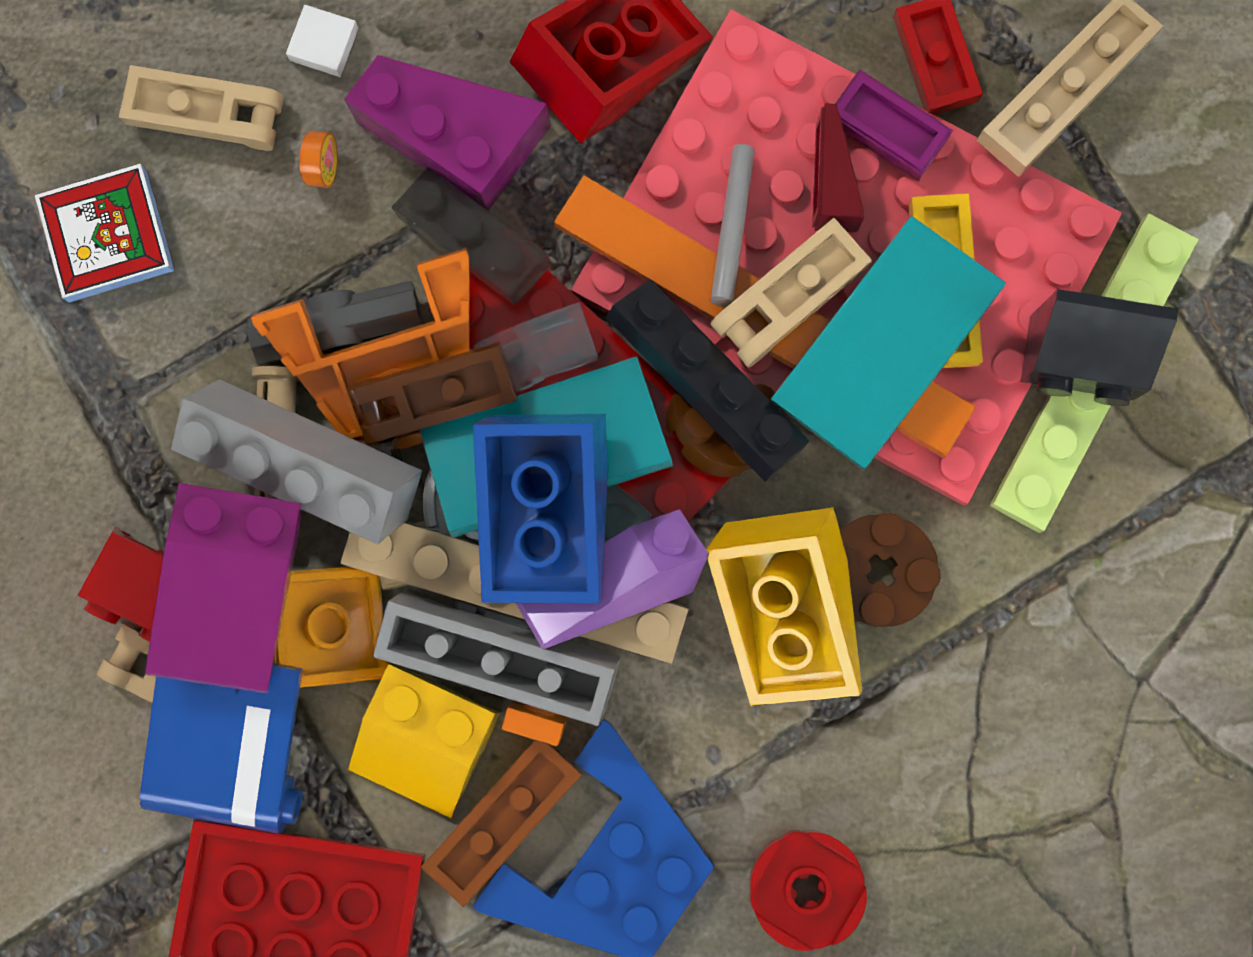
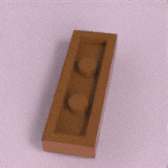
M534 740L421 868L464 907L583 773L552 745Z

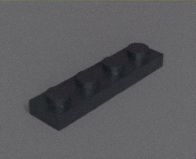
M651 279L611 307L606 319L764 482L795 458L810 442Z

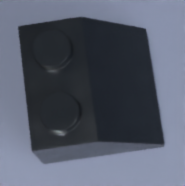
M1057 289L1030 316L1021 382L1037 384L1036 391L1045 395L1066 397L1071 396L1073 390L1095 394L1094 401L1100 404L1127 406L1130 404V400L1134 401L1151 391L1177 322L1178 309Z

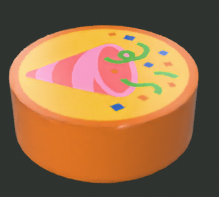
M309 131L304 136L300 148L299 166L302 180L309 187L330 188L336 176L338 162L335 136L332 132Z

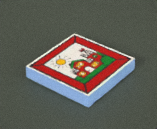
M142 164L35 195L62 298L70 303L175 271L148 173Z

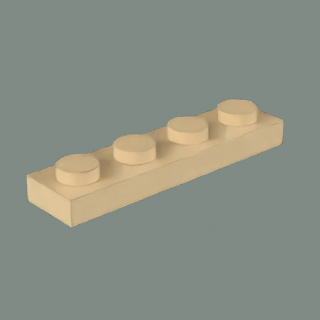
M1112 0L983 129L977 142L1020 177L1157 36L1163 25L1133 0Z

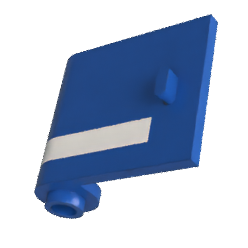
M274 663L268 694L156 677L140 789L141 808L277 834L284 831L287 823L295 824L300 813L303 794L301 789L294 788V777L287 775L303 668Z

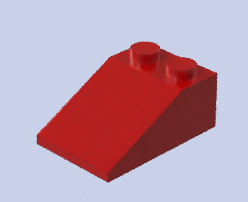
M567 0L529 22L509 63L582 144L620 119L708 45L713 36L681 0Z

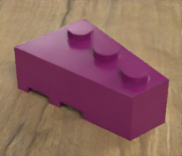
M380 55L375 57L344 98L351 114L359 125L487 213L551 127L547 103Z

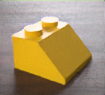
M388 664L362 719L348 770L440 814L453 818L501 712L400 665Z

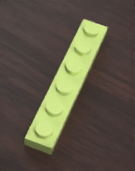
M1148 213L1141 220L1101 296L1164 306L1199 239ZM1073 390L1071 396L1059 397L1048 395L989 506L1038 533L1045 531L1110 405L1095 402V394Z

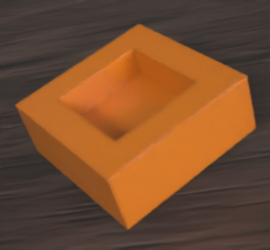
M512 700L507 708L501 730L558 746L569 717Z

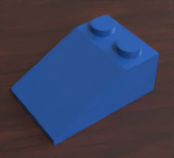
M606 414L490 415L473 424L482 603L599 604L602 600L608 478Z

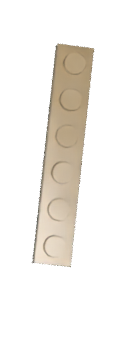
M407 521L379 544L373 543L352 532L349 533L340 563L342 565L524 619L516 603H482L479 543L460 537L453 538L450 534ZM669 601L580 636L672 664L689 608L688 606Z

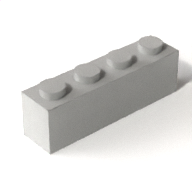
M220 379L183 397L171 450L284 501L301 503L302 510L376 544H379L407 521L422 474V470Z
M407 591L401 592L388 601L373 654L374 658L596 726L599 725L606 711L621 656L568 640L542 650L531 629H523L486 618L481 614L454 608L453 605Z

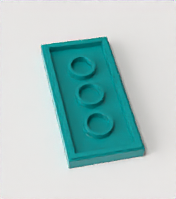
M911 216L773 395L771 402L865 471L1003 290L1006 282Z
M637 356L520 394L515 402L420 429L450 535L454 538L478 530L473 424L490 415L606 414L607 487L673 466Z

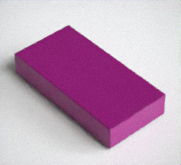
M860 69L835 103L837 104L843 130L846 134L918 181L953 132L952 129Z

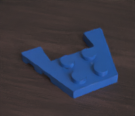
M604 719L574 763L620 795L622 800L554 896L510 864L504 862L475 902L473 908L479 913L620 957H653L714 869V865L612 724Z

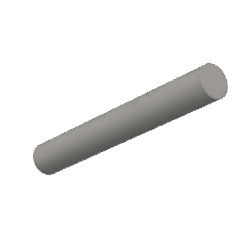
M746 144L735 145L732 149L710 299L712 304L720 307L730 305L734 301L755 154L754 148Z

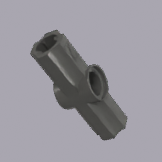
M412 281L400 282L356 294L352 290H334L317 294L306 301V308L323 354H329L423 324L420 302ZM249 318L247 333L257 365L273 366L282 364V357L265 335L263 337L254 327L251 318Z

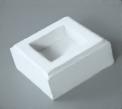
M304 4L286 55L291 62L341 77L359 29L355 20Z

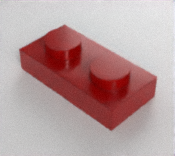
M922 0L896 8L893 19L923 109L928 111V113L936 115L979 102L983 93L951 0Z

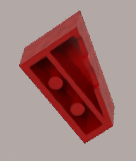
M114 527L77 596L88 601L84 610L97 618L117 625L120 617H123L142 626L138 635L150 642L164 551L160 549L157 551L129 537V533Z

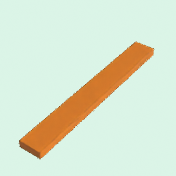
M583 175L555 219V228L647 282L651 279L664 293L710 320H713L726 308L716 306L710 301L717 253ZM738 267L734 300L760 280ZM757 310L753 311L745 319L746 323L756 334L769 325ZM814 312L767 354L794 369L829 324L830 320ZM932 381L897 427L896 431L938 456L945 458L976 407Z

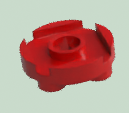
M790 830L784 833L781 837L772 840L763 848L750 872L749 901L763 930L772 939L787 948L797 951H814L813 949H821L828 945L834 946L844 941L853 933L864 915L867 904V891L861 866L856 856L845 844L824 832L816 830ZM810 874L817 875L819 877L817 888L823 892L822 898L818 902L808 899L803 906L795 902L797 891L792 887L794 880L797 877L805 880Z

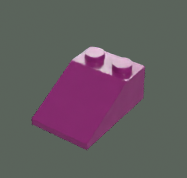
M183 483L178 484L165 543L145 670L146 675L268 694L301 526V503Z

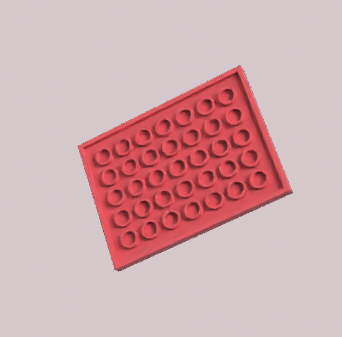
M730 9L623 199L717 253L732 149L738 144H746L753 147L755 154L739 267L761 279L817 232L814 231L815 227H812L816 122L821 107H824L825 103L835 104L856 74ZM920 108L952 129L953 132L919 181L844 132L864 209V220L859 230L847 233L872 259V262L865 271L820 307L816 313L830 321L910 218L909 202L912 197L969 193L974 259L1005 281L1006 285L980 318L983 362L979 366L942 368L933 382L974 405L976 408L945 458L938 456L896 430L874 457L906 476L965 506L969 503L1031 386V383L1021 382L1030 316L1057 289L1081 292L1122 212L1031 165L1018 177L978 143V137ZM593 250L571 292L580 300L608 314L615 303L646 281ZM666 294L754 385H767L776 393L793 371L791 367L769 354H766L756 364L748 368L736 355L740 349L727 335L722 338L710 325L712 320Z

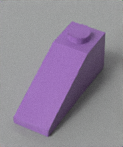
M679 509L631 526L604 543L602 600L599 604L516 603L543 650L693 593L709 553Z

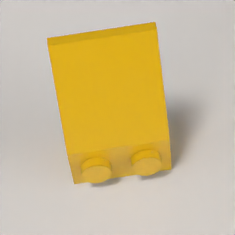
M834 507L726 522L706 550L709 553L707 559L750 706L860 696L862 682L848 560Z

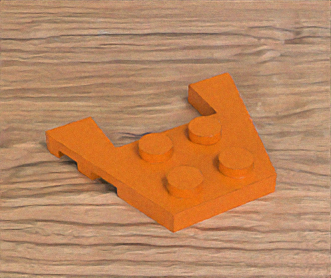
M467 248L425 260L416 265L435 321L329 354H323L304 299L256 313L251 317L252 323L262 337L265 335L282 357V363L293 377L297 376L316 400V406L338 433L385 454L423 443L420 430L375 443H365L360 429V425L364 423L359 406H352L346 388L363 380L380 378L469 351L470 255ZM394 396L381 399L386 415L399 413Z

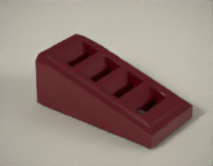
M825 103L824 107H821L815 131L812 227H815L814 231H818L835 218L847 232H857L864 220V209L837 104Z

